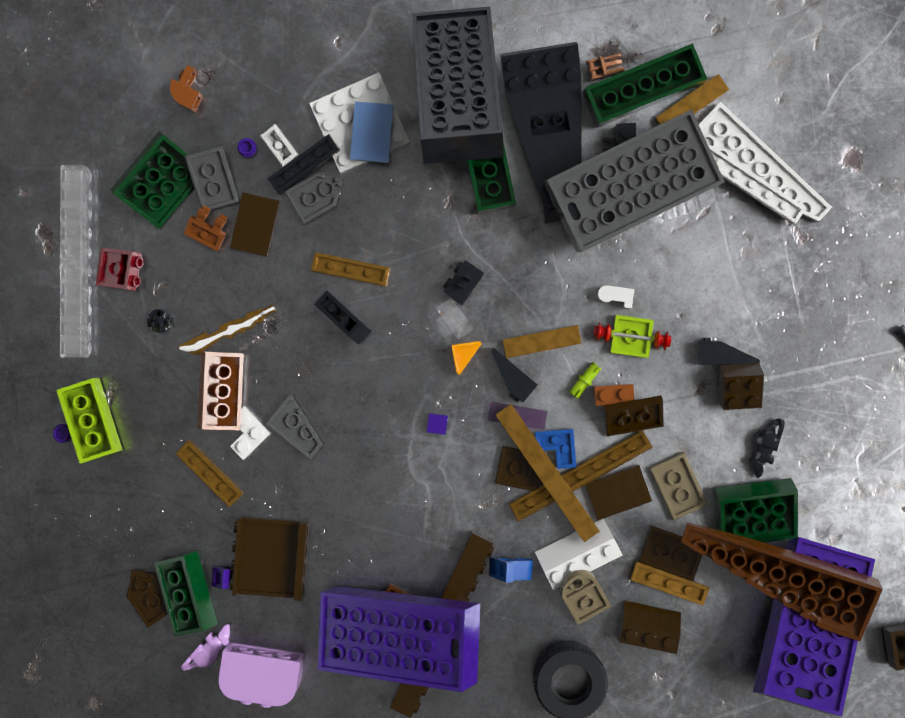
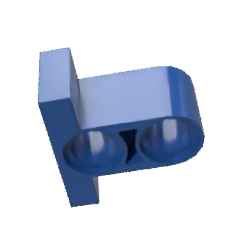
M490 557L489 576L506 583L513 582V580H531L533 560L527 558Z

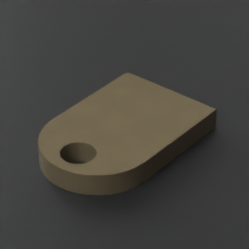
M587 570L574 571L561 582L560 594L578 625L612 607L594 574ZM579 579L578 583L572 584L573 581Z

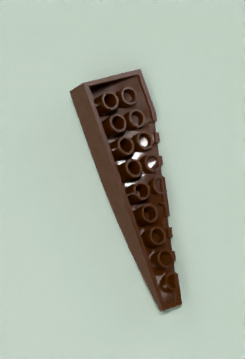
M687 523L681 538V542L701 555L709 557L714 563L722 565L735 576L738 575L761 592L782 602L787 608L795 610L800 616L811 620L821 629L860 642L883 590L879 579L804 554L728 532Z

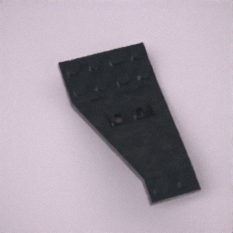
M577 42L500 54L505 94L543 203L545 223L561 220L543 181L582 163L581 71ZM560 116L561 119L556 121L555 118ZM541 119L542 122L537 124L536 121Z

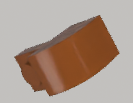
M187 65L180 72L179 82L171 79L170 92L177 103L195 113L203 95L191 88L198 72L193 67Z

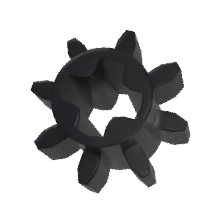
M155 309L148 314L149 318L146 319L147 326L152 327V331L162 333L167 328H170L171 316L170 314L166 315V311Z

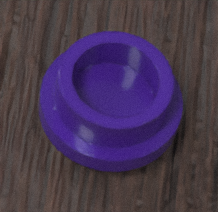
M244 138L238 143L237 150L241 156L249 158L256 153L257 146L252 139Z
M59 424L54 428L53 437L57 442L66 443L71 440L67 424Z

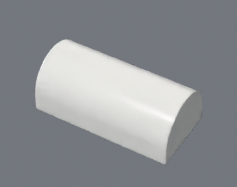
M276 124L260 135L283 167L299 156Z

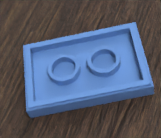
M355 101L350 160L389 163L394 105Z

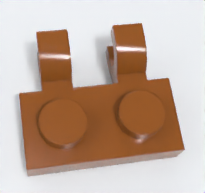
M204 205L202 209L198 210L196 217L191 216L189 218L184 235L215 251H219L226 236V233L221 230L226 224L228 217L221 214L219 218L215 219L212 226L205 222L211 208Z

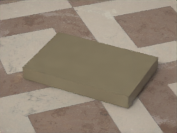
M685 452L649 467L673 521L708 505Z

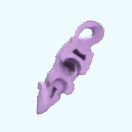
M224 625L216 636H213V632H211L205 638L207 642L205 644L202 642L180 668L186 671L194 667H208L213 664L222 647L229 644L230 625Z

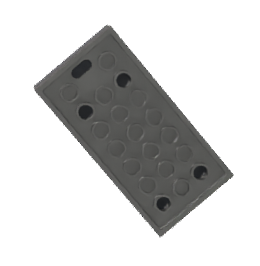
M692 109L543 181L576 252H583L725 183Z

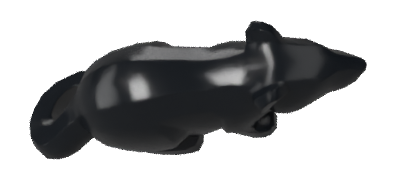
M775 419L769 428L760 431L755 437L754 457H751L749 461L757 479L763 475L766 462L771 465L774 463V456L771 454L773 451L777 452L785 425L783 419ZM779 425L778 434H776V428Z

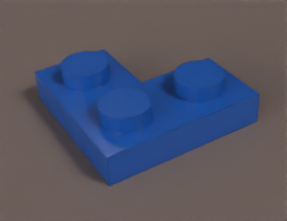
M574 429L535 432V439L544 451L555 450L557 469L576 467Z

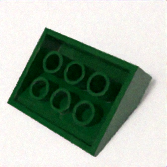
M159 131L114 184L111 191L151 224L160 229L194 188L184 157L188 154Z
M792 478L715 488V504L720 531L764 543L798 537V490Z

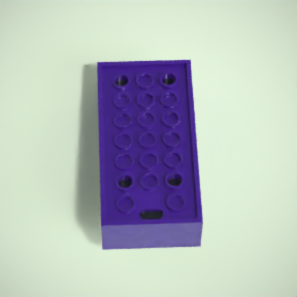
M801 537L787 540L785 548L787 550L872 577L875 563L873 558ZM774 598L753 692L826 714L842 716L858 641L821 629L811 620L805 619L798 612L787 608L782 602Z
M343 586L322 591L320 593L318 670L463 692L477 684L480 603Z

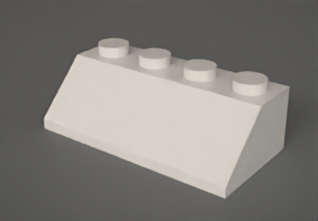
M604 519L594 522L600 532L586 542L575 531L535 551L553 590L560 587L563 579L574 571L587 570L590 572L623 556Z

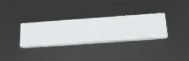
M710 144L708 145L723 179L793 225L798 222L806 210L804 206Z

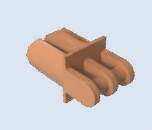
M618 53L603 58L600 56L599 58L586 61V65L589 66L588 73L591 74L590 81L604 79L606 76L624 72V67H619L622 65V60H616L621 57V54ZM598 62L599 66L595 67L594 63ZM600 70L601 74L597 75L596 71Z

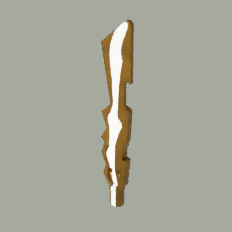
M272 304L266 308L245 314L246 317L222 324L218 331L207 335L205 332L179 345L178 348L198 356L221 338L227 337L232 339L237 332L244 333L246 329H252L256 323L263 322L266 316L276 312V309Z

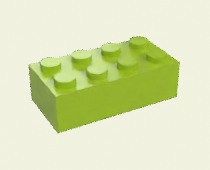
M92 378L56 390L80 464L123 450L100 378Z

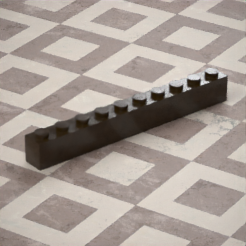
M471 532L441 599L470 601L468 595L470 591L474 592L477 587L478 581H476L478 574L482 575L486 568L485 559L487 556L491 557L495 547L492 546V540L476 532ZM400 683L390 704V709L411 718L413 713L417 714L421 705L418 701L421 695H426L429 687Z

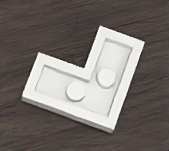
M246 406L241 408L240 430L243 434L230 447L245 460L271 434Z

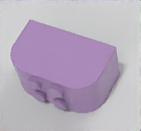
M230 642L222 653L219 687L225 696L232 700H238L241 704L250 705L257 703L265 708L285 705L292 700L301 683L305 654Z

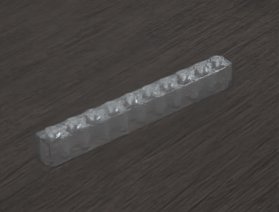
M61 165L60 357L89 358L91 353V343L89 342L91 324L89 323V316L92 309L89 304V296H91L92 289L91 285H89V277H91L92 270L91 266H89V258L92 256V250L89 247V239L92 237V231L89 228V220L92 218V212L89 209V201L92 199V192L89 190V182L92 180V173L84 165Z

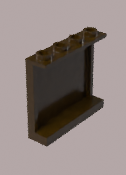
M253 517L238 518L234 523V533L237 534L232 546V551L235 552V560L231 562V571H234L233 579L230 580L232 596L244 594L294 598L295 601H302L304 598L309 522Z

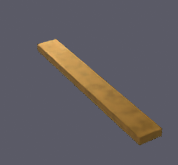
M512 404L497 413V418L581 539L586 542L599 533L600 530Z
M642 430L561 476L572 492L653 447ZM545 485L510 503L509 506L517 521L520 522L556 501Z

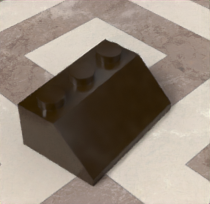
M624 600L617 633L618 641L620 643L677 654L681 635V612Z

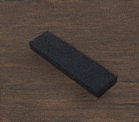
M328 134L269 177L268 180L276 192L281 195L341 150L331 135Z

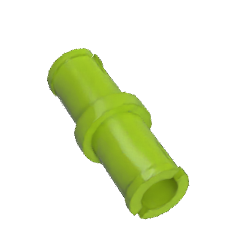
M591 362L583 375H579V380L569 390V393L576 399H579L585 389L592 385V380L602 370L594 362Z

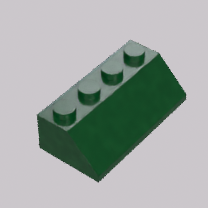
M198 550L154 562L174 637L202 632L218 625Z

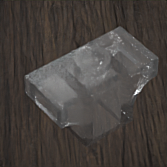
M452 298L436 308L458 340L474 329Z

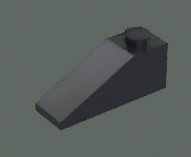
M327 290L314 304L358 345L372 331Z
M715 337L703 338L702 342H698V365L760 364V359L722 341H715Z
M493 348L491 352L505 385L511 392L509 396L517 403L519 400L524 402L538 384Z

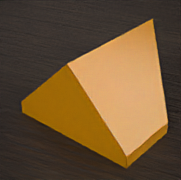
M476 341L452 345L456 373L461 374L482 344L481 342Z

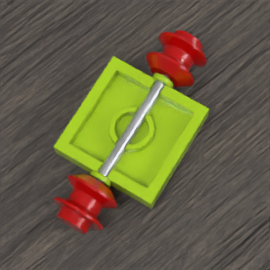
M615 315L613 330H611L609 323L606 327H602L600 322L598 326H594L593 337H596V341L599 338H604V341L607 342L610 337L612 338L610 353L649 358L651 343H653L655 349L663 346L664 351L671 345V336H668V332L665 335H661L658 330L652 335L654 320Z

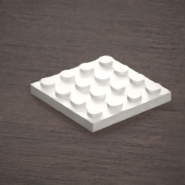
M376 73L309 103L324 137L330 134L341 150L333 156L340 174L368 162L350 160L355 101L393 105L380 73ZM395 107L393 109L390 152L410 144Z

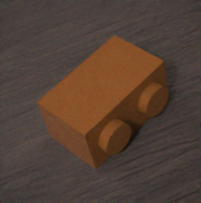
M634 384L593 386L595 406L635 400Z

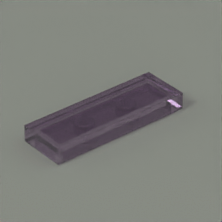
M490 402L488 421L501 423L496 414L509 406V404ZM512 405L527 427L545 429L546 410Z

